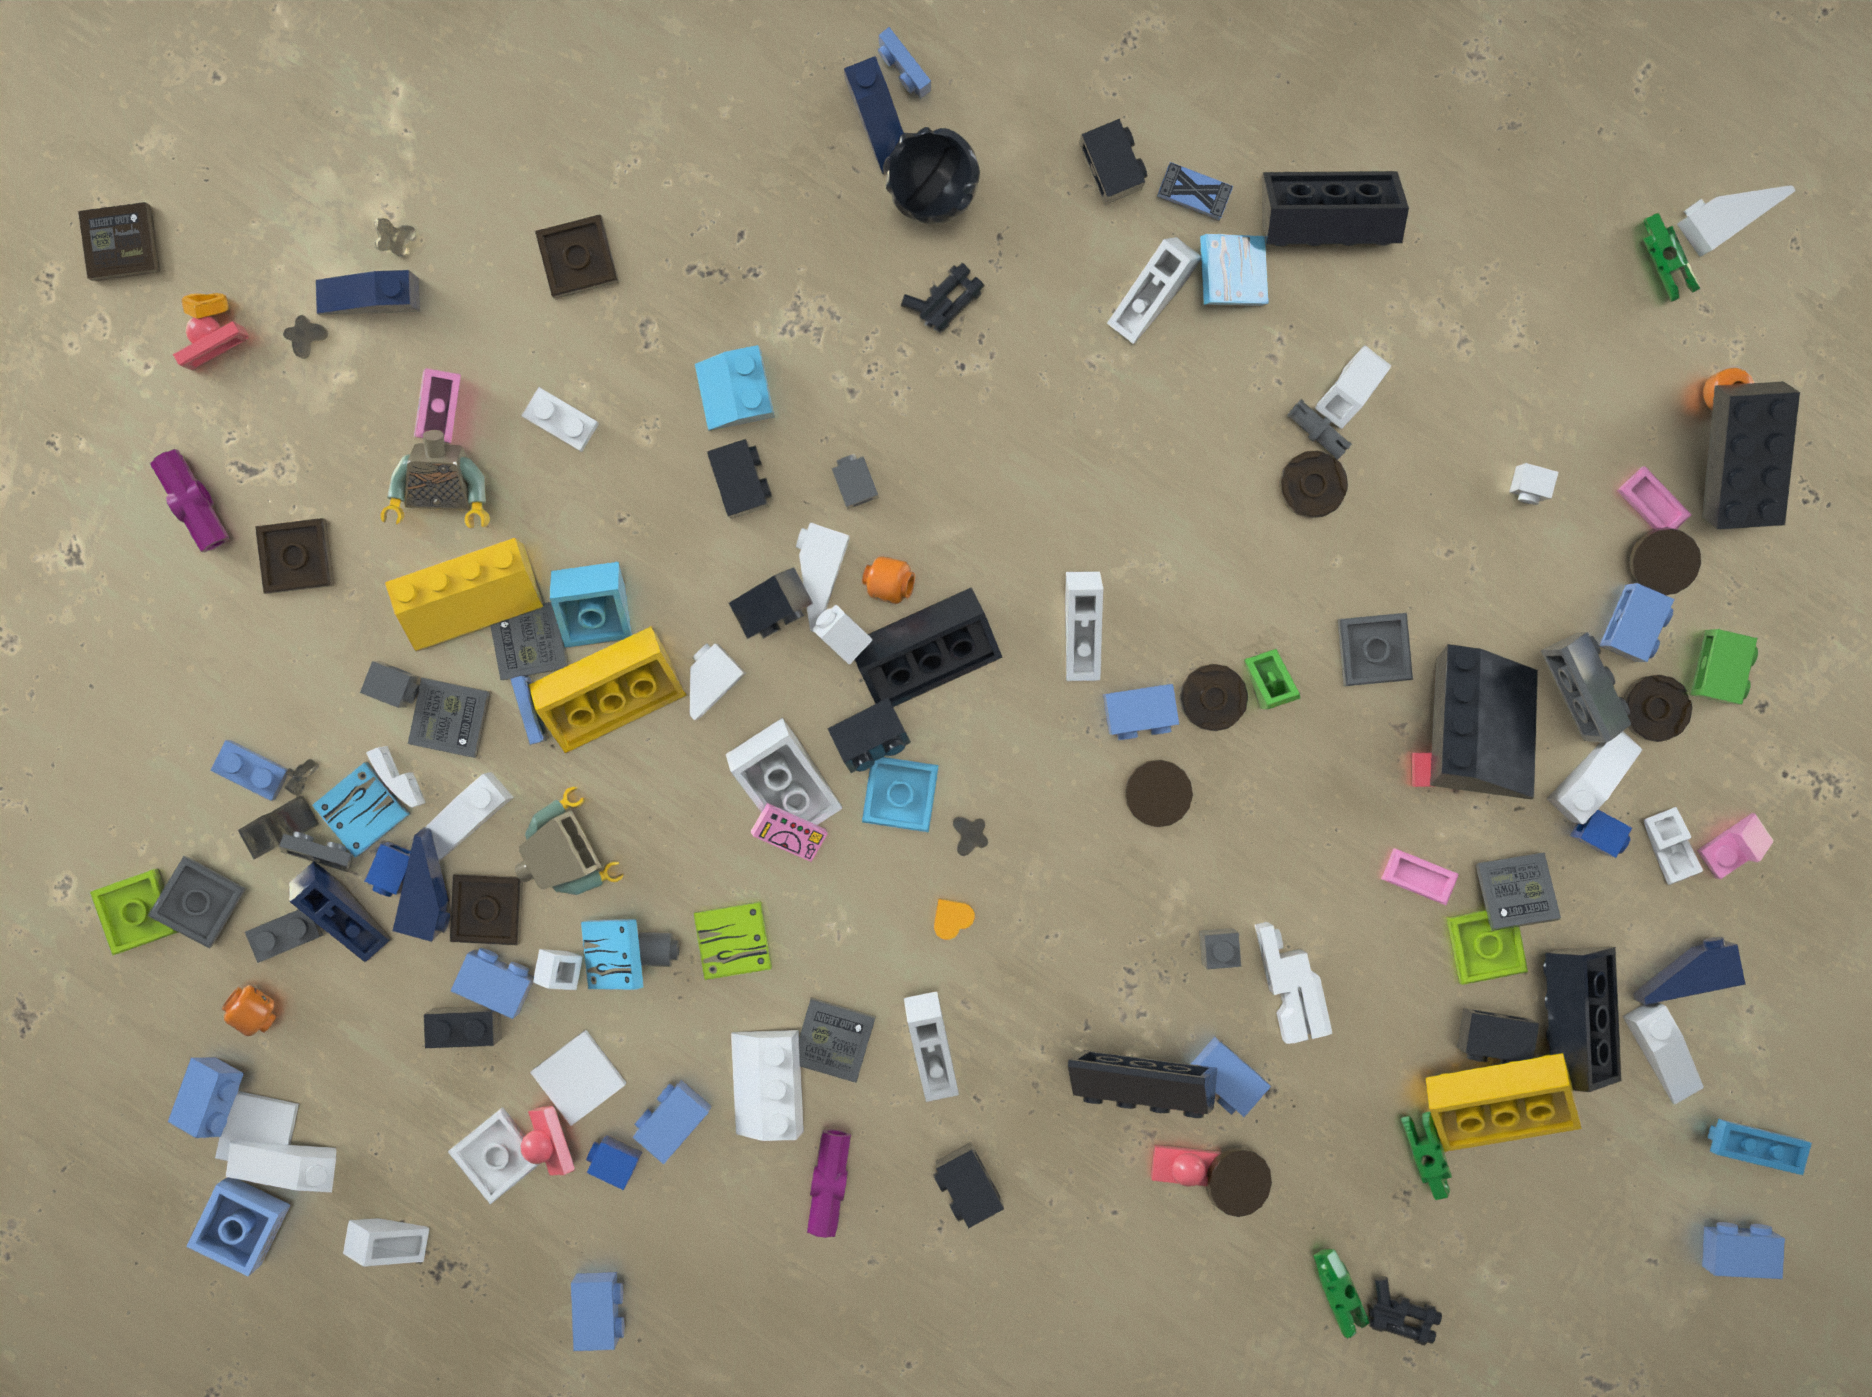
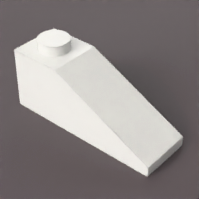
M1790 185L1719 196L1706 204L1700 199L1684 211L1687 217L1677 225L1701 257L1718 247L1796 190Z
M1177 237L1164 239L1107 324L1131 343H1136L1185 284L1201 261V255Z
M810 523L808 530L801 529L796 548L801 549L799 557L803 585L813 602L812 605L807 607L810 631L814 632L812 629L817 625L818 617L827 609L850 537L849 535Z
M1066 572L1067 681L1100 680L1103 586L1100 572Z
M1624 731L1607 743L1600 742L1549 795L1547 800L1570 822L1584 824L1609 798L1642 749Z
M492 772L482 774L426 826V828L431 829L439 862L514 798Z
M937 991L904 998L908 1027L926 1102L959 1095Z
M1658 1002L1648 1005L1643 1004L1622 1016L1673 1104L1679 1103L1704 1088L1684 1037L1665 1005Z
M230 1141L226 1177L296 1191L332 1192L336 1148Z

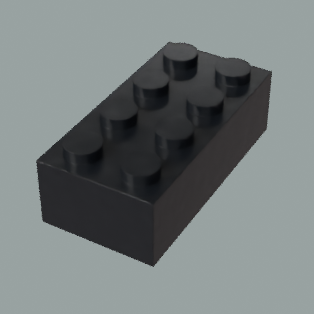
M1783 381L1715 385L1702 517L1716 529L1782 526L1786 523L1800 392Z

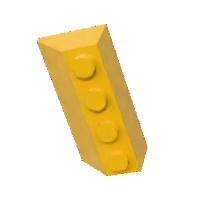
M516 538L385 582L394 613L416 652L543 607V601L525 546Z
M652 626L529 684L537 714L564 753L687 696L667 651Z
M1563 1053L1426 1078L1429 1108L1444 1152L1582 1129Z

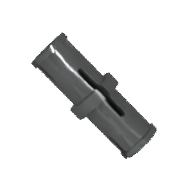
M1302 399L1287 414L1288 417L1293 419L1309 434L1308 438L1312 442L1316 440L1337 460L1352 445L1350 441L1348 442L1329 425L1331 421L1327 417L1321 418Z

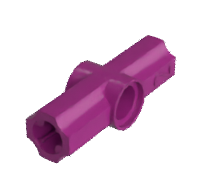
M173 449L156 456L150 462V465L168 494L166 496L167 504L176 518L184 522L200 551L205 553L223 545L230 538L211 507L214 505L212 497L205 486L195 479L179 450Z
M823 1130L820 1139L817 1166H814L810 1196H812L807 1228V1233L817 1237H835L838 1228L840 1203L844 1200L848 1175L846 1165L851 1134L841 1130Z

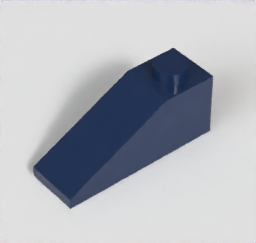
M874 56L844 68V76L881 173L885 174L883 170L885 160L892 153L904 132L877 58Z
M388 270L316 280L317 314L420 312L419 278L410 270Z
M423 827L413 838L392 931L432 942L441 932L445 933L448 927L450 913L446 912L449 900L431 829Z
M313 861L289 882L290 903L362 961L366 962L390 941V937L348 890L317 862Z
M1724 937L1704 939L1703 945L1691 947L1633 993L1634 1000L1648 1005L1746 985L1738 944L1725 941Z

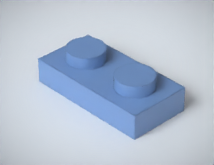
M888 27L878 35L880 46L878 52L889 67L894 64L901 73L898 78L904 88L910 94L915 91L921 99L931 91V80L891 28Z
M225 740L210 770L270 801L276 800L290 772L289 769L231 740Z

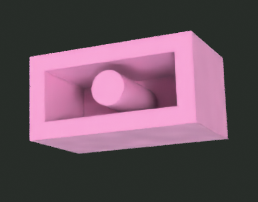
M424 369L414 437L423 439L425 432L439 430L444 433V441L451 443L461 374Z

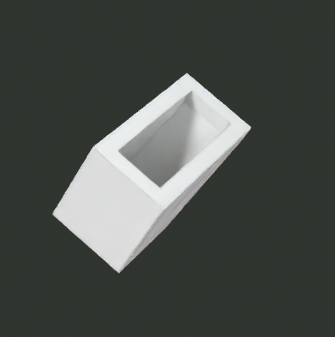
M837 605L832 609L825 610L818 617L817 625L812 629L849 665L873 640Z
M716 643L712 647L708 644L704 645L692 657L696 661L690 667V716L694 720L700 719L746 674L729 654Z
M380 1218L349 1220L343 1254L364 1267L424 1262L429 1228Z

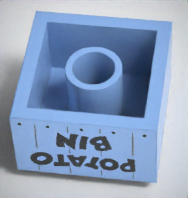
M227 1177L215 1186L186 1247L237 1272L250 1276L262 1265L291 1204L239 1179Z

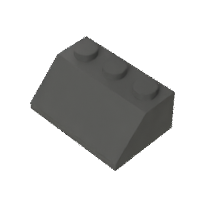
M1588 632L1575 633L1541 650L1584 741L1607 743L1631 725L1628 718L1630 709L1626 701L1622 697H1618L1613 686L1616 683L1614 675L1607 666H1603L1599 657L1601 649L1593 636H1589Z

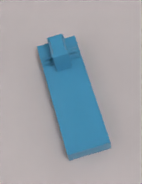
M1718 1119L1716 1127L1710 1126L1708 1139L1712 1140L1710 1152L1799 1175L1804 1174L1812 1144L1804 1139Z

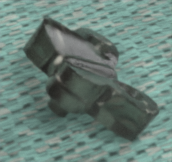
M383 217L375 220L374 226L378 234L375 248L382 252L391 250L394 255L404 256L407 250L406 244L412 241L416 235L415 228L410 225H402L396 228L388 219Z
M299 315L295 320V326L286 328L283 336L292 342L294 354L299 358L306 359L310 355L311 343L326 339L328 331L322 325L311 323L306 316Z
M308 759L304 764H300L295 771L289 768L286 774L292 778L286 784L285 789L296 797L300 796L304 791L307 777L318 769L319 764L312 759Z
M957 816L953 819V827L961 836L957 845L958 854L966 856L977 846L980 848L987 846L988 839L983 834L985 828V821L983 819L977 818L974 821H970L962 816Z

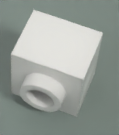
M1528 463L1516 466L1509 493L1519 495L1518 500L1521 502L1538 505L1539 501L1552 498L1559 472Z
M539 949L533 983L548 989L577 990L583 957L569 951Z

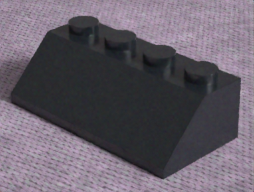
M1398 171L1263 172L1262 223L1266 244H1274L1276 246H1287L1289 244H1308L1311 246H1320L1322 244H1343L1346 246L1377 244L1385 246L1393 243H1403L1409 206Z
M971 587L868 634L873 640L855 658V662L875 704L889 698L891 704L895 707L1003 657L986 615Z
M1616 947L1567 948L1545 953L1546 959L1543 964V971L1547 979L1545 1007L1548 1010L1549 1023L1546 1038L1550 1045V1055L1563 1053L1573 1091L1592 1092L1622 1081Z
M1083 1050L1068 1060L1073 1096L1083 1097V1102L1102 1104L1103 1100L1116 1101L1117 1107L1134 1109L1137 1105L1150 1106L1149 1111L1155 1113H1170V1109L1183 1111L1184 1116L1190 1118H1204V1114H1209L1214 1109L1217 1079L1216 1067Z

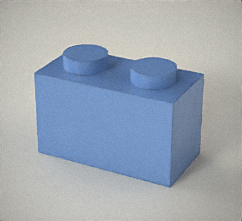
M1638 583L1625 585L1599 646L1634 662H1648L1649 658H1653L1659 648L1660 640H1658L1662 627H1666L1673 616L1671 606L1675 599Z
M1173 684L1103 694L1108 732L1110 735L1117 734L1118 740L1137 738V731L1151 729V735L1172 732V725H1179Z
M480 948L479 951L474 949L467 953L451 988V992L514 1019L524 1005L533 985L534 976L528 974L529 969L519 963L510 962V965L497 960L498 955L490 950Z
M1216 1037L1209 1042L1191 1063L1193 1065L1217 1068L1215 1092L1220 1096L1217 1102L1231 1115L1237 1111L1245 1117L1271 1087L1264 1078Z
M216 1057L191 1058L168 1122L195 1138L221 1137L244 1073Z
M682 1080L675 1087L669 1084L657 1097L661 1104L653 1113L647 1109L634 1124L639 1129L633 1138L663 1164L697 1127L712 1107Z
M1718 1222L1717 1227L1704 1226L1702 1267L1714 1276L1783 1279L1785 1238L1772 1231L1771 1226L1751 1224L1750 1229L1738 1228V1225L1727 1222Z
M617 1272L578 1273L571 1282L573 1351L615 1350L619 1338L624 1337L625 1330L624 1317H619L618 1304L623 1303V1284L617 1283Z

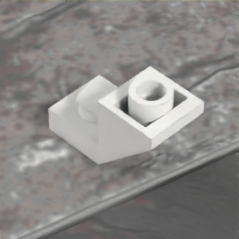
M1364 345L1343 368L1339 380L1317 403L1315 409L1342 429L1362 408L1389 371L1391 365Z

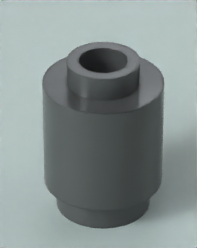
M639 932L641 966L671 967L672 961L679 959V940H673V933Z

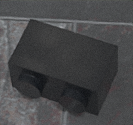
M1120 118L1081 134L1079 144L1104 205L1143 189L1145 184L1144 178L1148 177L1147 170L1142 159H1136L1131 148L1135 146L1132 133L1128 126L1123 128Z
M743 439L707 451L727 516L730 519L769 507L767 498H771L772 493L767 478L760 479L756 466L762 465L756 445L750 447L748 441Z
M794 567L770 577L729 602L747 639L761 634L763 639L781 630L778 625L779 623L784 621L785 625H789L804 617L801 610L813 604Z
M889 698L827 728L850 773L865 771L872 767L876 760L886 755L894 756L902 752L905 746L911 743Z
M485 1006L432 1008L424 1014L425 1049L494 1046L502 1039L501 1014Z
M1463 1008L1457 1048L1467 1053L1466 1058L1480 1062H1487L1488 1057L1499 1058L1500 1064L1534 1059L1539 1023L1525 1017Z
M971 1142L936 1161L937 1172L933 1176L942 1192L948 1190L953 1202L949 1203L958 1222L964 1220L969 1229L1004 1210L1003 1200Z

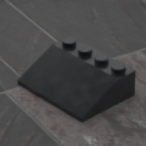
M1446 645L1436 658L1430 786L1530 800L1534 798L1537 669L1480 648Z

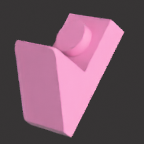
M1751 813L1697 851L1714 877L1722 879L1747 861H1761L1772 845L1773 839L1756 814Z

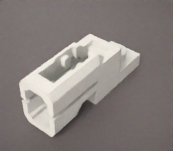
M1269 922L1255 924L1269 991L1274 995H1281L1282 1005L1276 1013L1282 1040L1286 1044L1309 1040L1308 1034H1311L1312 1039L1333 1034L1320 976L1311 971L1307 953L1302 949L1279 953V949H1283V941L1279 929H1274L1273 925Z

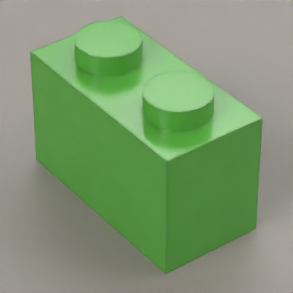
M1720 629L1705 630L1690 695L1725 704L1742 705L1743 699L1747 698L1751 687L1748 678L1751 666L1755 664L1758 657V648L1756 647L1758 638Z

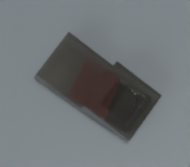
M302 795L274 811L262 815L238 829V832L253 859H257L278 848L283 834L293 836L294 832L305 833L318 826L319 823Z

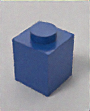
M1597 810L1584 824L1577 823L1570 836L1606 856L1616 858L1629 845V833L1632 827Z
M390 841L381 843L364 882L374 885L372 890L378 894L391 897L392 894H400L411 850Z
M606 1135L601 1143L594 1142L586 1158V1161L591 1162L587 1173L624 1190L643 1152Z

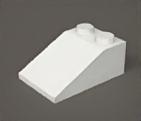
M783 718L726 754L731 773L761 813L768 803L818 825L842 809L841 804L805 748Z

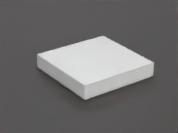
M587 1030L583 1031L530 1072L570 1126L626 1085L625 1080Z
M238 1091L227 1118L226 1126L221 1137H219L215 1158L228 1161L230 1141L290 1145L299 1104Z
M503 1107L448 1151L489 1204H492L540 1165L532 1164L522 1156L520 1145L523 1137L526 1135Z

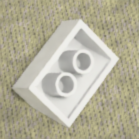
M799 1030L732 1032L736 1134L761 1141L797 1140L804 1131Z

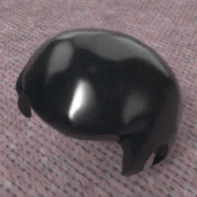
M924 127L917 133H903L883 165L886 175V190L892 195L894 205L906 217L926 224L950 222L963 214L975 197L980 179V167L973 148L964 137L947 128H939L932 131L929 127Z

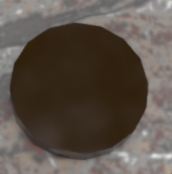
M1318 450L1306 451L1292 458L1283 468L1279 480L1280 495L1286 507L1296 515L1309 519L1321 518L1337 510L1344 500L1348 490L1347 474L1341 462L1335 457Z
M1670 527L1657 528L1646 533V536L1637 541L1633 546L1630 556V569L1638 584L1661 594L1670 595L1677 594L1689 587L1698 576L1701 566L1700 549L1695 540L1685 532Z
M1210 664L1198 667L1187 676L1182 684L1180 693L1182 711L1188 720L1200 729L1210 731L1228 729L1239 721L1246 711L1248 702L1246 684L1228 666Z
M1664 675L1645 676L1631 684L1623 698L1630 709V715H1628L1631 725L1628 727L1630 731L1641 739L1653 742L1667 741L1681 734L1689 724L1693 710L1692 702L1689 700V696L1686 693L1688 691L1684 685L1673 677Z
M1164 760L1146 761L1136 767L1128 777L1125 789L1126 805L1132 815L1142 823L1154 827L1170 826L1181 820L1189 810L1193 797L1191 781L1185 771L1176 764Z
M1246 1148L1227 1149L1216 1156L1209 1166L1206 1175L1208 1177L1206 1192L1212 1204L1225 1214L1236 1217L1251 1215L1261 1208L1269 1196L1272 1185L1271 1170L1265 1159Z

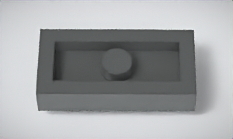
M294 832L293 836L283 834L279 845L281 853L312 862L315 861L318 864L342 871H349L353 859L352 854L346 852L347 847L334 842H327L326 846L314 843L312 836L300 832Z
M299 909L245 932L257 963L324 936L321 927Z

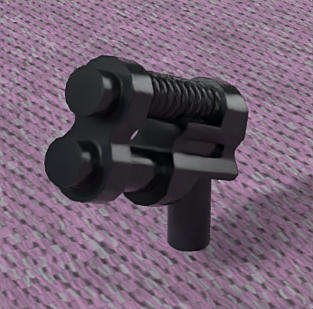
M961 263L958 267L953 265L948 270L949 276L938 286L933 285L929 289L931 297H928L926 301L905 294L901 307L920 313V321L928 328H934L933 330L940 334L950 326L949 323L973 299L977 300L982 295L980 290L985 287L979 278L974 277L971 281L967 278L971 271L964 263ZM960 285L965 291L952 303L947 296Z
M1376 1277L1374 1280L1377 1299L1372 1298L1370 1301L1369 1327L1379 1332L1387 1331L1410 1340L1413 1339L1415 1343L1424 1346L1427 1343L1433 1344L1436 1338V1331L1431 1330L1433 1324L1439 1325L1441 1323L1442 1313L1436 1311L1435 1306L1425 1304L1422 1307L1410 1303L1409 1298L1403 1296L1391 1299L1388 1277ZM1406 1316L1420 1320L1416 1328L1411 1325L1408 1326V1324L1405 1325L1404 1319Z

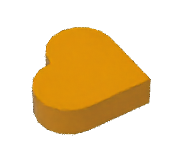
M221 293L189 294L181 300L183 312L196 319L222 313L229 309L227 296Z
M938 898L934 930L941 939L950 940L957 936L960 929H966L973 924L975 912L965 902Z

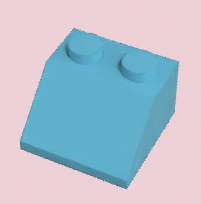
M759 345L726 351L695 364L708 431L775 418Z
M619 562L551 571L550 600L565 648L623 640L632 635L626 588Z

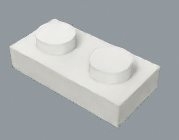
M538 387L522 414V417L581 452L599 425L594 419Z

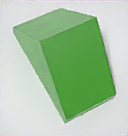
M1277 649L1244 659L1260 709L1268 710L1301 699L1300 693Z

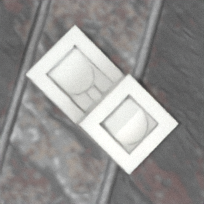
M388 746L378 747L366 752L379 777L400 800L411 808L426 803L414 773L410 772L399 775Z
M1677 807L1644 820L1650 843L1668 885L1703 871L1688 841L1692 837Z

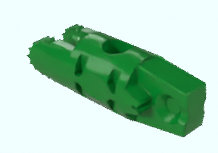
M1659 213L1645 218L1643 223L1649 236L1643 240L1671 302L1680 297L1678 287L1671 276L1672 273L1678 270L1681 271L1685 284L1692 293L1701 289L1673 226L1666 228ZM1663 252H1671L1673 255V259H1665L1663 256Z
M1431 1112L1422 1114V1123L1427 1135L1421 1137L1418 1136L1415 1123L1410 1116L1401 1118L1422 1183H1429L1435 1200L1448 1198L1450 1188L1447 1179L1452 1178V1174Z
M1323 1249L1314 1255L1320 1283L1342 1335L1348 1339L1357 1333L1355 1325L1365 1328L1370 1322L1344 1263L1340 1260L1335 1250Z

